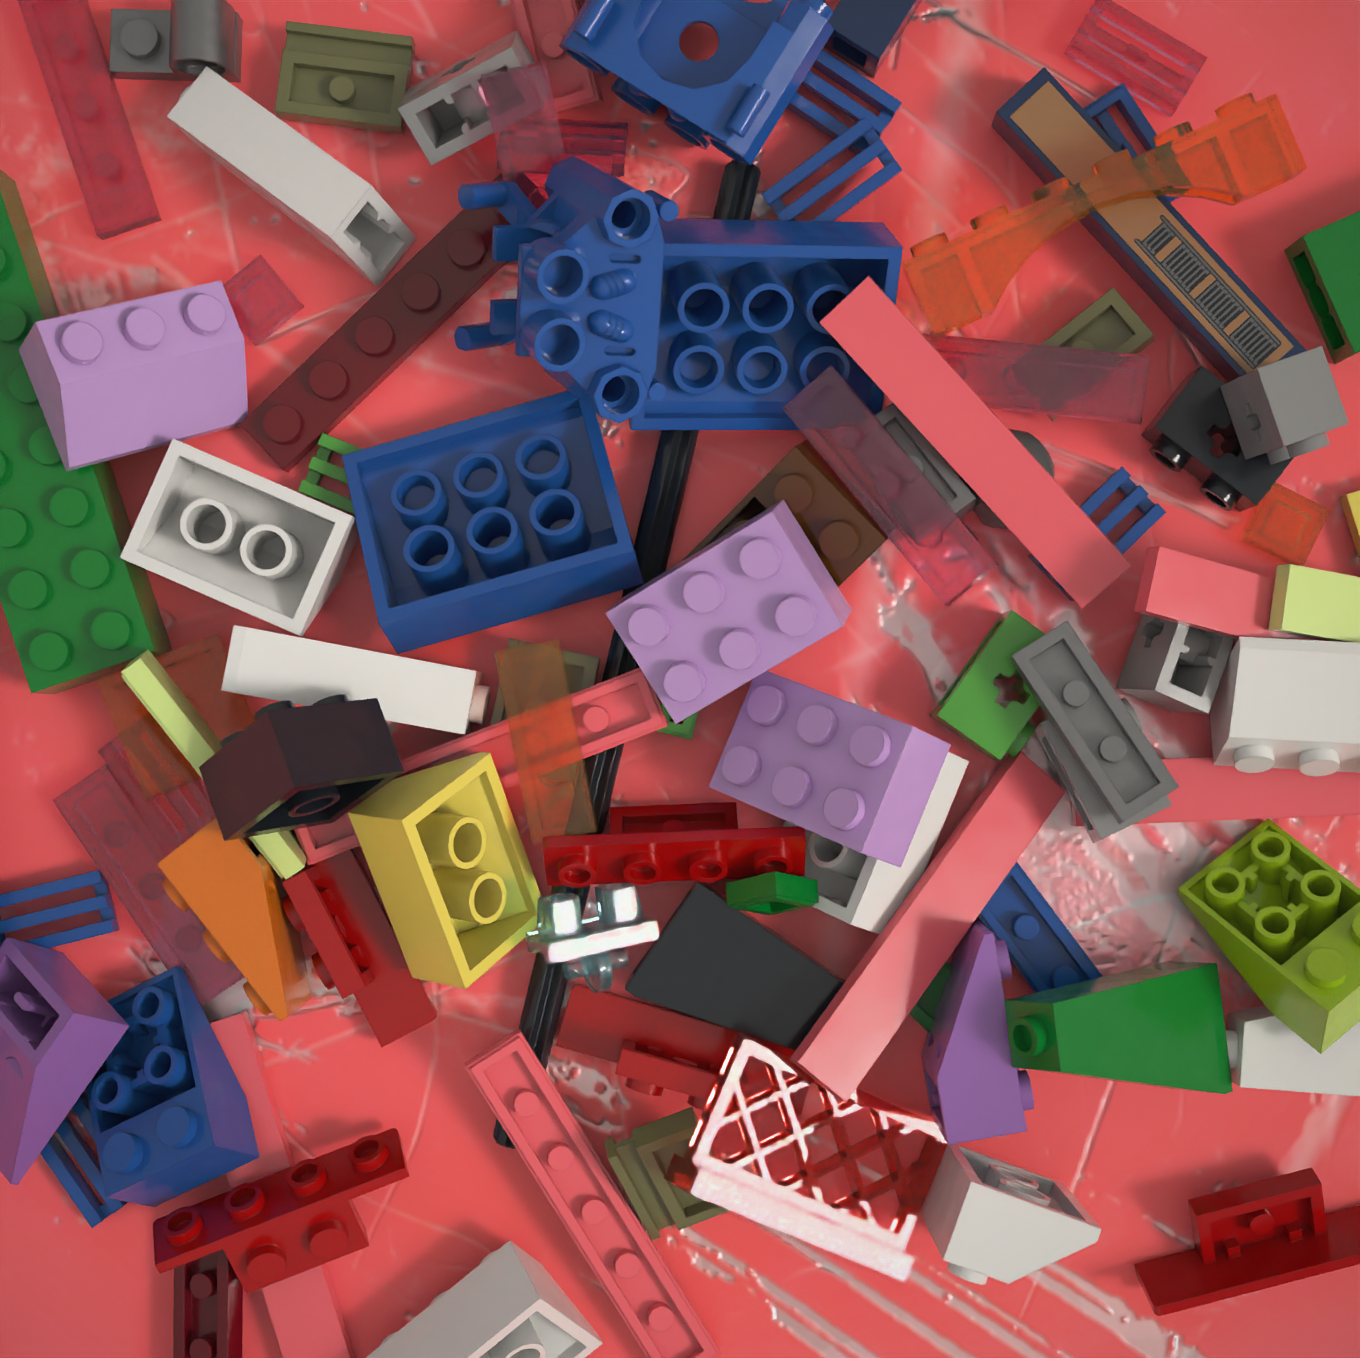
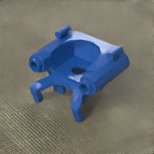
M586 0L559 46L570 57L595 73L607 76L609 72L617 75L618 77L613 83L611 90L635 109L653 117L662 103L669 112L664 123L680 137L704 150H707L711 144L730 158L743 165L751 166L833 33L834 28L829 20L834 12L825 3L826 0H772L768 3H752L744 0ZM695 23H704L711 26L719 38L716 52L704 61L690 60L680 49L681 34L688 26Z
M574 156L553 164L544 185L549 198L538 210L515 182L500 180L462 184L458 190V200L462 208L475 210L498 207V211L511 224L493 225L492 259L496 262L518 261L517 299L490 300V322L458 326L456 328L454 339L457 348L463 351H471L515 343V354L517 356L533 358L543 367L548 375L598 415L617 423L638 415L646 397L653 402L662 401L666 396V387L654 378L657 366L665 245L659 218L665 221H673L679 213L677 203L653 190L642 192L600 168Z

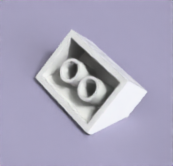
M173 438L120 558L302 637L338 584L359 537L355 517Z
M1239 636L1227 660L1210 708L1213 764L1235 766L1237 770L1246 773H1259L1271 768L1298 769L1301 773L1308 776H1326L1335 772L1360 773V643Z
M950 752L947 753L901 868L857 852L805 829V876L800 877L814 879L818 882L819 903H814L812 907L850 925L880 934L923 875L969 761ZM785 821V823H784V825H783V827H796V826H797V825H795V824H793V823H790V822H788V821Z
M945 1140L919 1210L942 1259L949 1262L947 1270L964 1280L980 1285H985L988 1277L1007 1284L1014 1282L1096 1243L1102 1230L1064 1183L958 1144L948 1145Z
M509 1240L501 1248L484 1257L479 1266L452 1288L436 1296L425 1310L399 1331L387 1336L380 1346L366 1358H586L603 1343L597 1332L544 1266Z

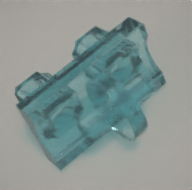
M632 883L599 884L594 887L598 916L581 920L579 896L570 892L539 897L537 905L538 930L525 932L528 951L530 953L541 952L549 964L563 961L562 969L566 980L584 977L589 989L593 993L609 990L613 980L612 970L629 965L628 953L623 947L659 939L657 920L642 914L635 884Z

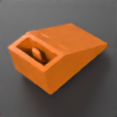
M215 818L157 863L166 876L162 880V886L167 895L180 909L185 912L192 909L207 928L202 933L207 946L223 963L227 964L232 960L247 979V982L243 984L247 997L262 1014L268 1016L270 1013H273L281 1022L312 999L301 935L291 924L282 905L281 899L288 895L282 884L286 880L285 878H280L249 837L224 841L217 818Z

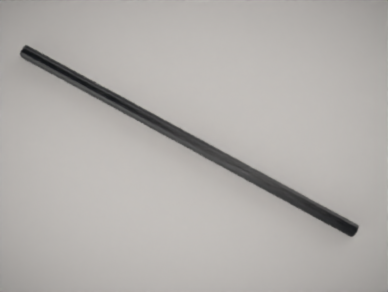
M731 160L725 166L713 219L750 220L761 175L758 166L751 164V166L743 165L736 160ZM699 430L661 431L634 544L644 584L666 571ZM644 584L624 589L622 597ZM615 628L602 682L640 668ZM624 743L583 759L565 836L603 834ZM590 885L581 888L552 886L519 1024L521 1032L545 1070L549 1061ZM497 1119L493 1132L494 1140L503 1147L516 1149Z

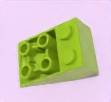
M1270 819L1264 820L1178 888V896L1267 1009L1317 1052L1322 1054L1360 1022V888Z

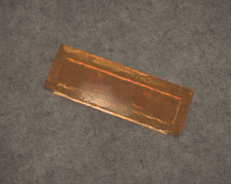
M560 639L495 651L494 655L532 844L543 842V839L547 836L582 835L596 832L598 827Z

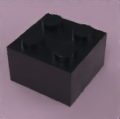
M345 694L324 698L311 706L295 707L294 703L289 700L269 704L255 712V721L246 729L224 738L220 742L221 749L199 767L224 841L333 823L404 771L378 699L349 701L348 696Z

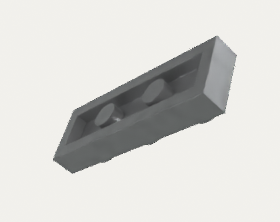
M1065 621L1011 656L1010 661L1119 824L1179 787L1068 621Z

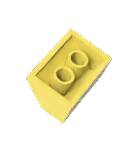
M479 752L393 779L348 812L412 978L466 989L544 922L546 908L491 753Z

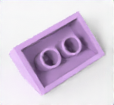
M221 280L37 321L19 348L21 358L66 472L168 445L173 438L183 441L236 427L248 416L245 340Z

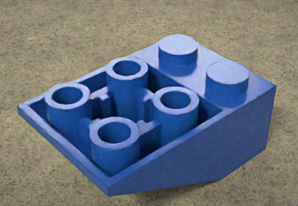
M175 966L108 1000L107 1002L126 1021L129 1027L86 1087L106 1198L156 1207L259 1158L247 1098L183 969Z

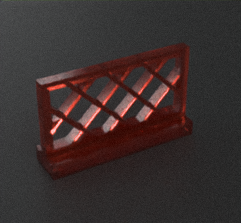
M735 1035L684 1157L673 1154L664 1179L693 1196L905 1282L915 1257L905 1253L904 1250L946 1149L947 1142L935 1123L858 1088L855 1089L847 1102L843 1101L837 1104L836 1098L794 1064L790 1058L744 1037ZM749 1055L764 1061L772 1087L745 1100L739 1079ZM781 1069L796 1076L785 1081ZM814 1083L818 1086L825 1110L798 1123L789 1094ZM731 1100L732 1106L727 1108ZM777 1100L786 1129L758 1142L749 1113ZM863 1107H868L877 1133L851 1145L842 1117ZM886 1116L899 1122L889 1127ZM737 1120L746 1149L724 1160L709 1155L708 1152L718 1129ZM830 1124L839 1152L812 1165L803 1137ZM916 1129L928 1134L918 1160L902 1168L894 1140ZM791 1143L800 1171L777 1183L773 1182L770 1179L763 1156ZM881 1147L890 1174L864 1187L856 1159ZM752 1163L755 1174L740 1167ZM843 1166L852 1193L828 1205L824 1203L817 1179ZM805 1185L808 1196L795 1190ZM895 1188L900 1205L890 1230L876 1225L869 1201ZM857 1208L860 1218L847 1212Z

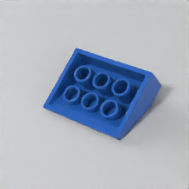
M659 218L665 245L657 366L654 378L666 387L667 392L665 398L660 402H653L646 397L640 413L629 418L631 430H856L882 411L884 392L819 322L868 275L896 305L903 246L883 222L674 219L673 221H665Z
M564 391L342 455L378 624L397 654L644 584L596 412L570 391Z

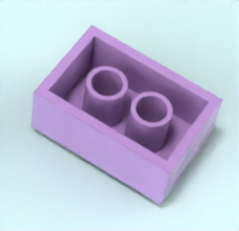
M783 499L622 597L605 614L669 715L677 724L843 627L852 609Z
M766 671L751 682L709 787L857 852L901 868L951 744L912 725Z

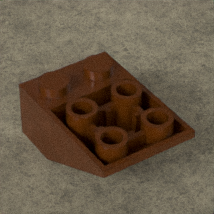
M807 439L795 446L683 560L784 499L829 574L839 587L898 528L810 439Z

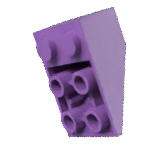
M976 919L954 950L950 963L951 971L948 980L945 979L934 1013L935 1020L930 1033L928 1032L921 1052L931 1117L948 1145L1026 1132L1027 1126L1024 1111L1034 1109L1033 1092L1026 1069L1019 1070V1068L1012 1067L1004 1002L1007 999L1002 985V980L1012 978L1008 949L1004 939L997 940L995 933Z
M7 937L0 947V1172L10 1184L18 1185L126 1032L129 1025L63 952Z

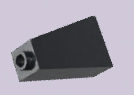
M695 881L627 979L624 990L634 997L796 1050L846 980L748 912L732 909V906L727 905V898L705 882Z

